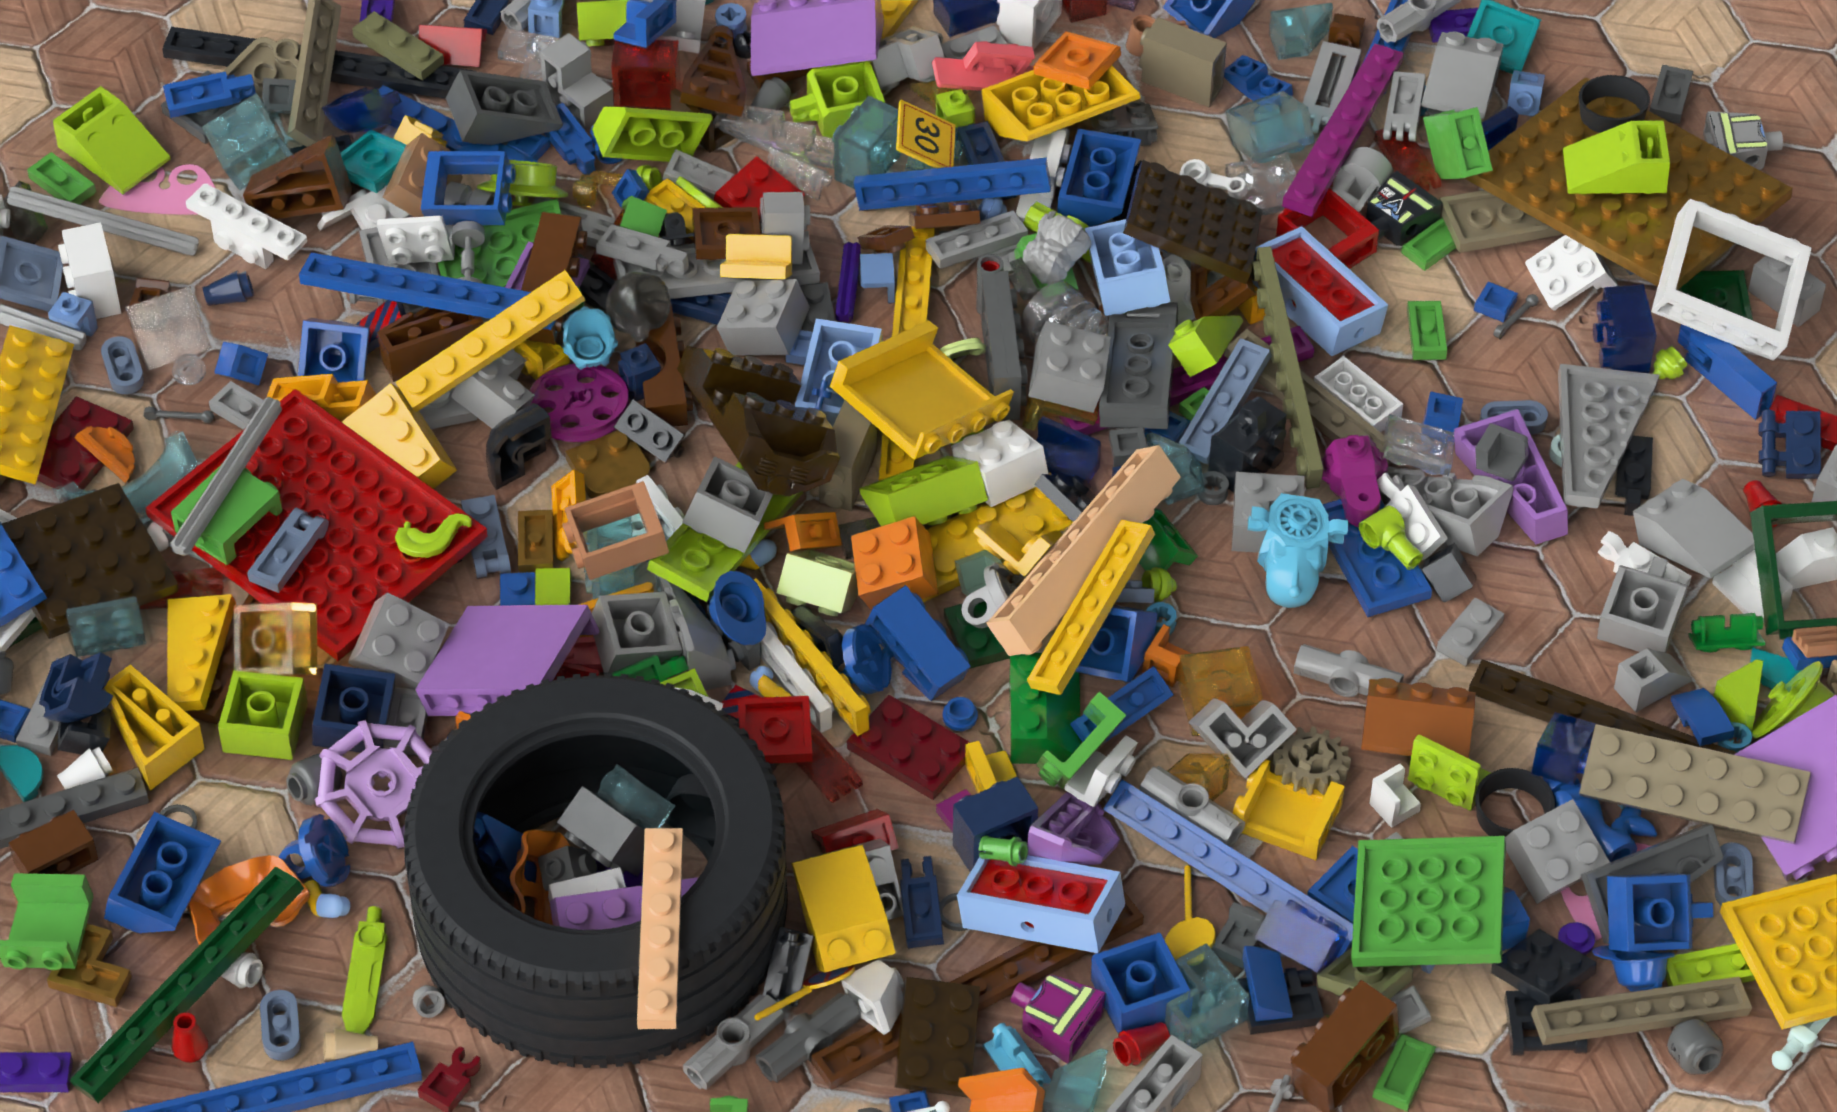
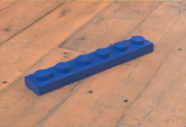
M384 85L364 104L366 114L396 129L399 128L405 115L422 121V123L444 134L442 139L447 141L446 148L450 151H505L509 160L538 162L502 143L485 145L463 142L453 119Z
M1047 158L855 176L854 179L859 211L1051 192L1052 186Z

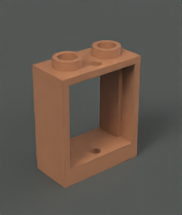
M644 481L564 508L568 522L562 524L568 543H576L577 547L571 550L577 568L585 567L589 580L669 553L663 529ZM638 513L640 514L646 530L645 534L589 552L582 534L583 532Z

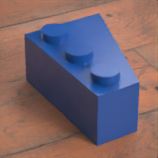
M906 585L874 606L865 622V625L872 627L880 635L883 642L880 645L884 648L882 652L887 651L890 659L894 657L906 668L902 671V674L930 701H933L962 681L971 667L964 651L953 645L947 637L943 625L938 620H933L925 610L922 599L916 593H912Z

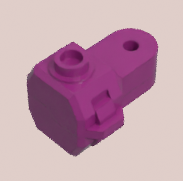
M1350 435L1347 438L1335 439L1325 450V456L1321 459L1323 464L1321 480L1329 485L1337 497H1341L1345 517L1348 522L1359 527L1361 521L1380 510L1381 495L1377 479L1388 471V463L1385 453L1379 451L1374 441L1368 435Z

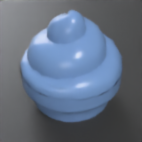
M1000 197L985 198L978 207L981 221L1007 213V208Z

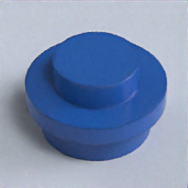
M956 697L946 704L942 717L945 725L950 729L965 731L976 724L978 711L971 700L965 697Z

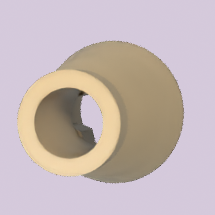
M335 1028L333 1032H324V1062L378 1050V1036H368Z

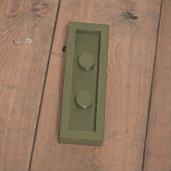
M375 11L352 28L355 39L422 81L444 64L442 53Z

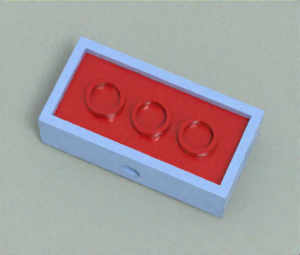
M1302 226L1256 247L1253 261L1256 260L1259 247L1271 246L1287 316L1300 326L1331 357L1381 333L1388 304ZM1253 281V284L1259 289L1258 281Z
M1027 855V859L1023 864L1019 863L1017 866H1011L1007 861L985 860L979 857L957 894L963 928L1093 953H1099L1125 906L1119 871Z

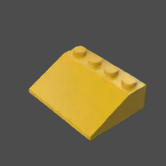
M1111 66L1090 89L1035 75L1034 70L982 89L985 121L989 122L991 128L999 136L1028 142L1140 99V93Z

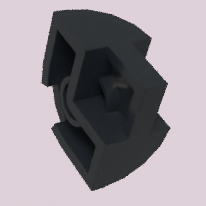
M533 403L506 417L491 429L486 443V462L488 477L496 490L524 476V463L546 451L545 441L552 438L550 416L539 405Z

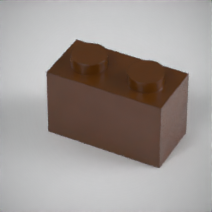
M74 809L63 815H58L48 823L30 832H24L16 839L8 842L13 862L19 872L23 874H72L99 860L94 839Z

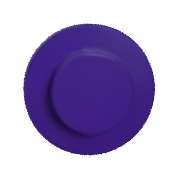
M1572 922L1560 929L1558 940L1586 955L1594 947L1595 935L1587 925Z

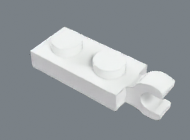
M1385 472L1377 479L1380 490L1391 499L1386 506H1393L1401 514L1405 523V536L1423 554L1422 560H1426L1448 538L1416 487L1410 485L1404 487L1403 482L1397 475L1391 479L1389 474Z
M1609 531L1602 538L1601 543L1604 545L1598 551V554L1603 558L1615 562L1613 569L1615 573H1617L1620 565L1648 573L1654 556L1659 557L1635 542L1627 548L1618 535ZM1667 562L1664 578L1689 586L1692 576Z

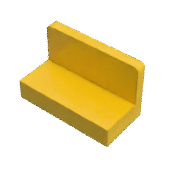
M730 233L726 236V261L720 264V277L787 279L792 275V237L790 235Z
M980 741L966 744L965 766L977 794L989 789L999 781H1007L1017 777L1006 751L985 755Z

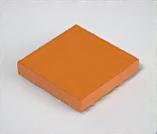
M1065 31L1033 65L1034 74L1090 89L1121 56V47Z

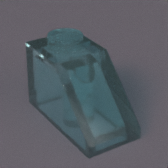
M1100 1048L1055 1069L1050 1084L1043 1083L1042 1086L1045 1090L1044 1112H1093L1107 1070L1108 1050Z

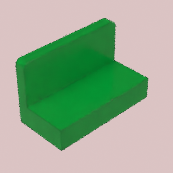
M1155 508L1154 515L1142 523L1151 525L1155 535L1140 559L1139 564L1145 571L1152 570L1155 567L1167 570L1173 562L1190 566L1198 555L1160 509Z

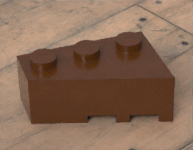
M334 134L253 174L243 193L245 203L274 219L344 210L353 189Z
M425 307L415 314L410 311L377 332L382 362L393 382L398 381L483 325L484 322L478 316Z

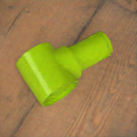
M1385 506L1359 523L1360 534L1367 545L1374 549L1381 546L1384 550L1391 551L1407 570L1414 569L1422 561L1423 554L1405 536L1404 520L1393 506Z

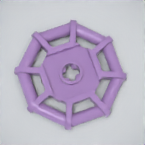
M366 720L359 721L356 728L329 749H323L319 756L322 762L318 797L315 798L316 806L321 807L332 821L337 824L347 837V842L351 844L363 842L393 845L397 849L404 847L405 825L400 828L397 817L407 810L412 789H415L416 779L418 776H421L423 766L417 768L406 756L404 750L409 745L424 764H429V756L433 752L416 733V727L412 725L401 727L367 723ZM372 738L398 740L400 742L397 748L390 747V749L380 748L381 746H374ZM363 740L366 748L351 761L342 757ZM338 766L346 770L344 789L333 792L335 768ZM377 775L381 779L387 776L391 780L387 785L389 790L385 792L383 790L376 791L373 788L375 785L373 778ZM347 799L358 812L359 816L355 823L336 803L337 801ZM366 819H372L377 822L389 821L391 831L362 828Z

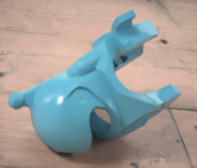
M1281 493L1270 506L1269 511L1261 507L1252 506L1251 516L1248 517L1247 530L1258 532L1267 530L1260 547L1257 562L1266 572L1267 595L1276 605L1286 608H1297L1306 605L1313 597L1318 586L1319 573L1323 572L1326 565L1328 541L1338 544L1344 543V534L1347 535L1348 520L1333 519L1328 521L1329 515L1320 499Z

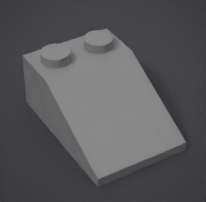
M1441 32L1421 107L1440 111L1455 109V112L1478 107L1480 118L1484 119L1498 79L1504 44L1496 43V41L1490 38L1475 39L1465 37V35L1459 32Z
M1685 479L1675 482L1671 487L1654 498L1649 499L1633 511L1639 545L1710 579L1755 550L1753 533L1707 489Z

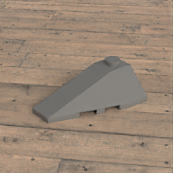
M1388 468L1386 473L1389 474L1391 479L1397 475L1403 482L1404 487L1407 485L1416 487L1448 539L1444 543L1448 546L1455 543L1460 551L1478 557L1499 537L1513 493L1512 485L1481 475H1474L1472 480L1456 479L1455 473H1444L1443 478L1425 476L1423 471ZM1379 488L1381 499L1384 505H1387L1391 499Z
M655 574L657 591L666 592L682 648L679 657L684 656L689 668L684 672L695 668L705 691L731 685V670L736 669L732 649H725L721 635L680 587Z

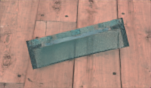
M183 431L170 433V436L165 438L166 447L157 461L136 480L122 486L143 524L151 520L147 517L145 507L196 468V458ZM73 481L63 486L58 485L52 488L60 503L96 491V489L82 490Z

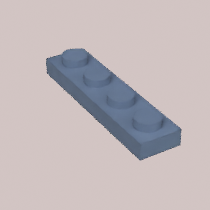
M1239 339L1177 445L1179 453L1209 464L1211 436L1239 413L1271 358L1269 349L1244 339Z

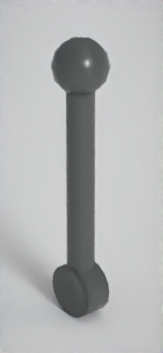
M1535 294L1528 295L1526 302L1503 325H1498L1493 335L1501 339L1506 330L1524 312L1538 304V297Z
M149 406L144 409L143 414L144 418L148 420H155L157 417L202 420L204 423H211L214 420V414L209 410L202 413L159 411Z

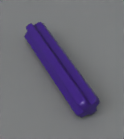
M847 242L843 247L835 319L838 322L850 323L854 316L861 245L857 242Z

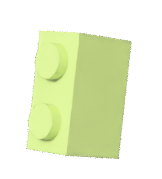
M815 550L787 553L776 593L786 596L785 601L790 604L806 606V603L819 606L818 612L838 616V613L851 610L858 595L854 562Z

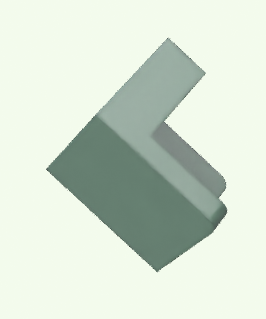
M983 550L954 561L962 593L968 596L972 592L986 586L983 572L985 567L995 562L1002 564L1001 560L987 550Z

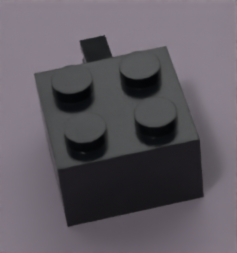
M1261 397L1249 400L1241 407L1240 412L1232 420L1211 436L1208 472L1216 471L1225 475L1229 482L1228 489L1234 493L1236 472L1265 474L1270 468L1275 469L1284 457L1283 445L1287 434L1285 430L1287 414Z

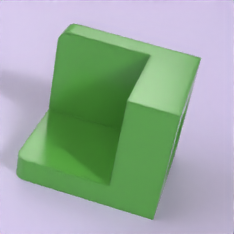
M633 196L624 200L621 208L625 209L620 227L658 237L667 210Z

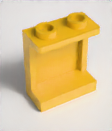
M1265 759L1260 764L1258 770L1255 769L1248 776L1246 783L1248 791L1245 796H1238L1232 814L1245 821V828L1242 834L1317 860L1342 807L1345 786L1331 781L1325 795H1322L1318 789H1313L1312 795H1307L1306 788L1302 787L1299 791L1295 792L1293 791V783L1283 785L1281 783L1282 776L1270 772L1271 761Z

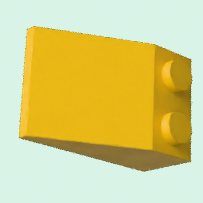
M863 844L791 863L808 934L814 935L812 950L817 970L829 972L896 954L887 916Z

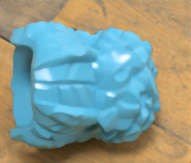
M586 306L574 312L562 324V328H564L563 351L580 370L586 367H597L601 364L607 366L610 362L609 358L618 346V341L615 338L613 326L610 322V316L600 309H589Z

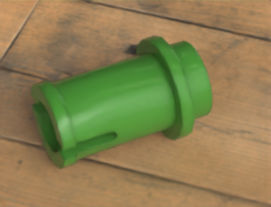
M983 836L979 843V851L986 852H980L979 856L981 859L1007 861L1011 866H1017L1019 863L1023 864L1026 861L1028 846L1019 837H1013L1011 840Z

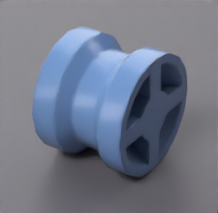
M735 3L719 6L715 12L716 26L723 25L730 28L735 40L737 34L747 31L745 23L746 11L742 6ZM718 37L721 41L727 42L726 39Z

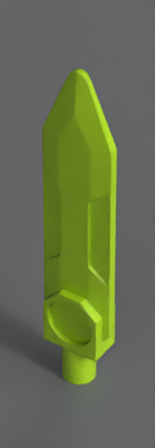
M377 906L368 908L366 921H359L358 930L354 936L342 1009V1019L346 1031L363 1035L375 1017L387 942L385 923L381 922L382 909Z

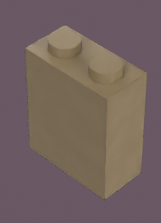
M1157 17L1150 28H1145L1140 40V44L1143 45V53L1139 61V67L1142 68L1141 82L1210 107L1223 88L1227 43Z
M844 400L833 425L837 453L841 458L831 481L819 486V503L832 508L852 511L860 493L859 488L863 486L877 452V427Z

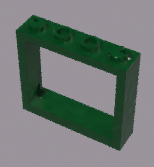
M1837 501L1762 505L1750 512L1766 635H1779V640H1784L1787 637L1793 636L1794 629L1837 626V618L1784 621L1772 525L1837 521Z

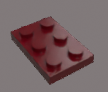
M76 396L52 424L37 481L75 498L78 497L104 464L75 439L77 433L90 426L106 429L112 427L128 437L134 430L133 421Z
M888 695L870 714V730L859 736L853 733L847 740L848 750L932 800L938 796L965 765L966 744L970 743L891 695Z

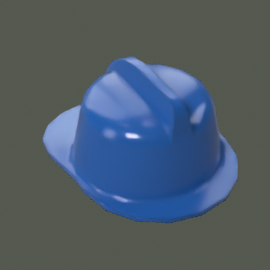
M729 571L722 574L715 582L714 594L710 599L709 611L712 620L729 638L742 645L760 643L766 635L764 600L761 589L749 575L740 571Z
M1609 945L1599 946L1592 950L1595 956L1612 961L1619 984L1625 986L1631 992L1662 988V982L1666 978L1668 958L1675 956V953H1659L1655 951L1626 952L1609 950Z

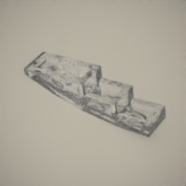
M745 105L742 117L719 112L713 121L714 127L743 142L806 164L836 170L848 150L846 140L817 136L815 125L785 121L784 111Z

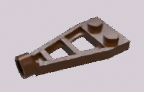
M719 25L710 30L708 42L684 75L679 103L742 117L745 106L746 87L733 48L734 34L727 26ZM722 37L727 42L725 44H718L715 42V39ZM708 60L726 64L727 67L708 62ZM703 76L727 81V84L711 82L703 78Z
M1191 262L1190 300L1196 320L1205 316H1225L1256 294L1251 275L1246 284L1224 276L1207 288V275L1212 270Z

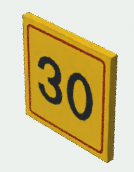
M901 99L898 107L896 150L934 168L954 167L956 125Z

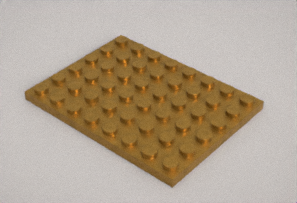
M1586 77L1491 148L1488 153L1492 171L1464 178L1657 287L1677 214L1689 199L1704 202L1714 209L1734 214L1744 221L1759 225L1790 200L1793 188L1647 110L1644 121L1664 120L1670 158L1667 193L1568 194L1562 152L1563 147L1599 134L1588 128L1580 116L1579 91L1590 80ZM1601 97L1586 105L1592 112L1610 118H1624L1640 112V109L1634 103L1619 97ZM1693 226L1676 290L1735 243Z

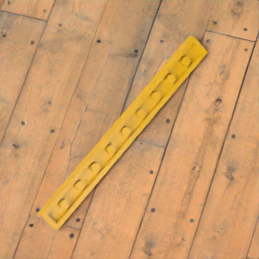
M911 227L915 238L905 242L906 248L900 250L892 337L927 321L933 259L926 250V239L935 236V228L915 229ZM884 433L882 436L878 481L910 470L915 465V460Z

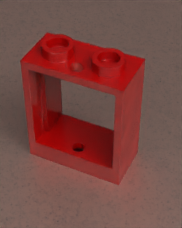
M1330 188L1313 217L1287 208L1278 215L1276 238L1301 226L1304 228L1321 216L1326 217L1348 236L1328 250L1349 269L1377 251L1379 229Z

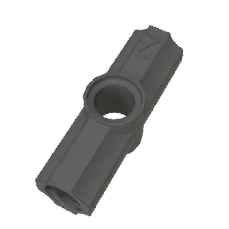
M838 993L812 1014L801 1013L787 1025L784 1035L756 1055V1063L761 1069L762 1074L770 1082L775 1081L777 1083L806 1060L811 1062L812 1054L833 1044L835 1038L861 1020V1012L857 1008L855 1001L847 993Z

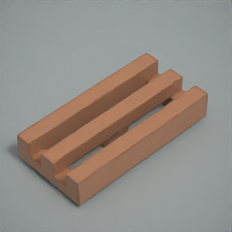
M1837 626L1794 629L1792 641L1807 658L1837 655Z

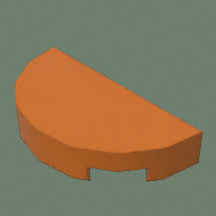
M92 426L77 433L75 439L124 483L128 481L135 470V458L132 452L134 449L133 445L124 434L112 427L106 429L102 427L93 428Z

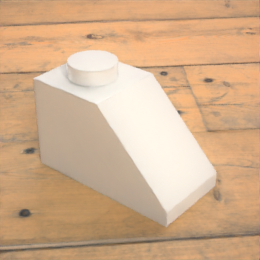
M1833 527L1801 534L1776 553L1778 572L1793 586V589L1837 580V533Z
M878 959L854 971L851 975L842 979L841 982L845 994L847 993L855 1001L857 1008L861 1012V1018L882 1034H886L891 1031L902 1010L903 994L901 988L904 987V982L896 968H890Z

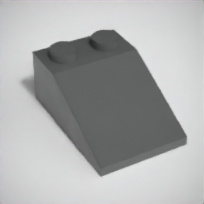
M460 70L446 96L463 142L495 145L560 130L563 126L545 81Z

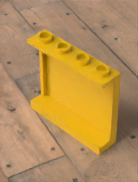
M930 320L838 361L829 386L914 460L927 454H933L939 448L949 443H956L962 437L972 432L977 433L995 421H1002L1010 411L1009 404L1014 394V391L1009 389L997 396L992 395L933 345L938 327Z

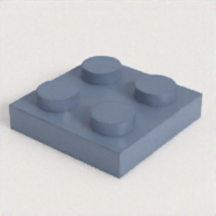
M1 235L0 299L49 312L58 300L64 265L62 264L59 251Z

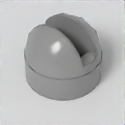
M430 985L420 987L414 992L412 998L414 1008L425 1018L438 1015L443 1010L445 1004L441 992L436 987ZM426 995L429 996L433 1003L428 1007L423 1000V997Z

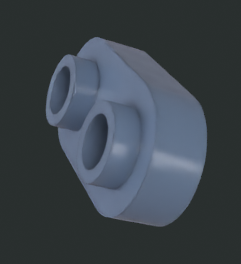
M122 336L112 337L105 341L101 347V353L112 389L124 395L140 390L144 384V376L134 343L129 338Z
M1496 401L1483 406L1479 421L1518 409L1530 434L1534 435L1545 429L1548 412L1545 406L1537 401Z
M1730 842L1721 845L1720 848L1724 859L1714 866L1715 898L1720 905L1732 900L1752 896L1754 890L1753 864L1750 851L1739 843Z
M274 990L267 993L260 1002L262 1042L264 1051L270 1058L284 1061L294 1057L301 1048L299 1010L297 1000L292 993L286 990ZM279 1011L285 1012L283 1015H275ZM283 1042L288 1043L285 1046H277L278 1044Z

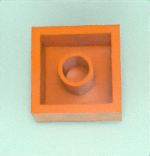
M915 516L851 536L858 596L871 610L905 585L921 599L938 594L931 536Z

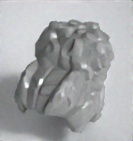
M1056 211L1046 213L1041 218L1036 238L1030 241L1023 251L1022 262L1027 265L1029 271L1042 284L1055 285V283H1060L1062 279L1066 278L1067 272L1070 271V268L1073 267L1076 261L1083 254H1086L1087 250L1091 247L1090 237L1082 226L1068 217L1062 215L1055 216Z

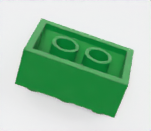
M1042 653L1010 656L1011 764H1037L1046 750L1064 763L1081 745L1080 738L1070 725V723L1081 716L1079 673L1074 672L1061 695L1031 689L1027 678Z

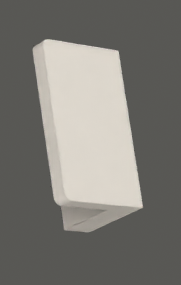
M1755 550L1735 562L1731 567L1714 576L1712 583L1743 614L1755 613L1756 616H1762L1764 623ZM1778 572L1784 611L1789 607L1793 586Z

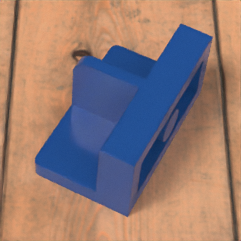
M642 0L627 1V22L614 32V40L647 48L676 23V0H653L652 2Z

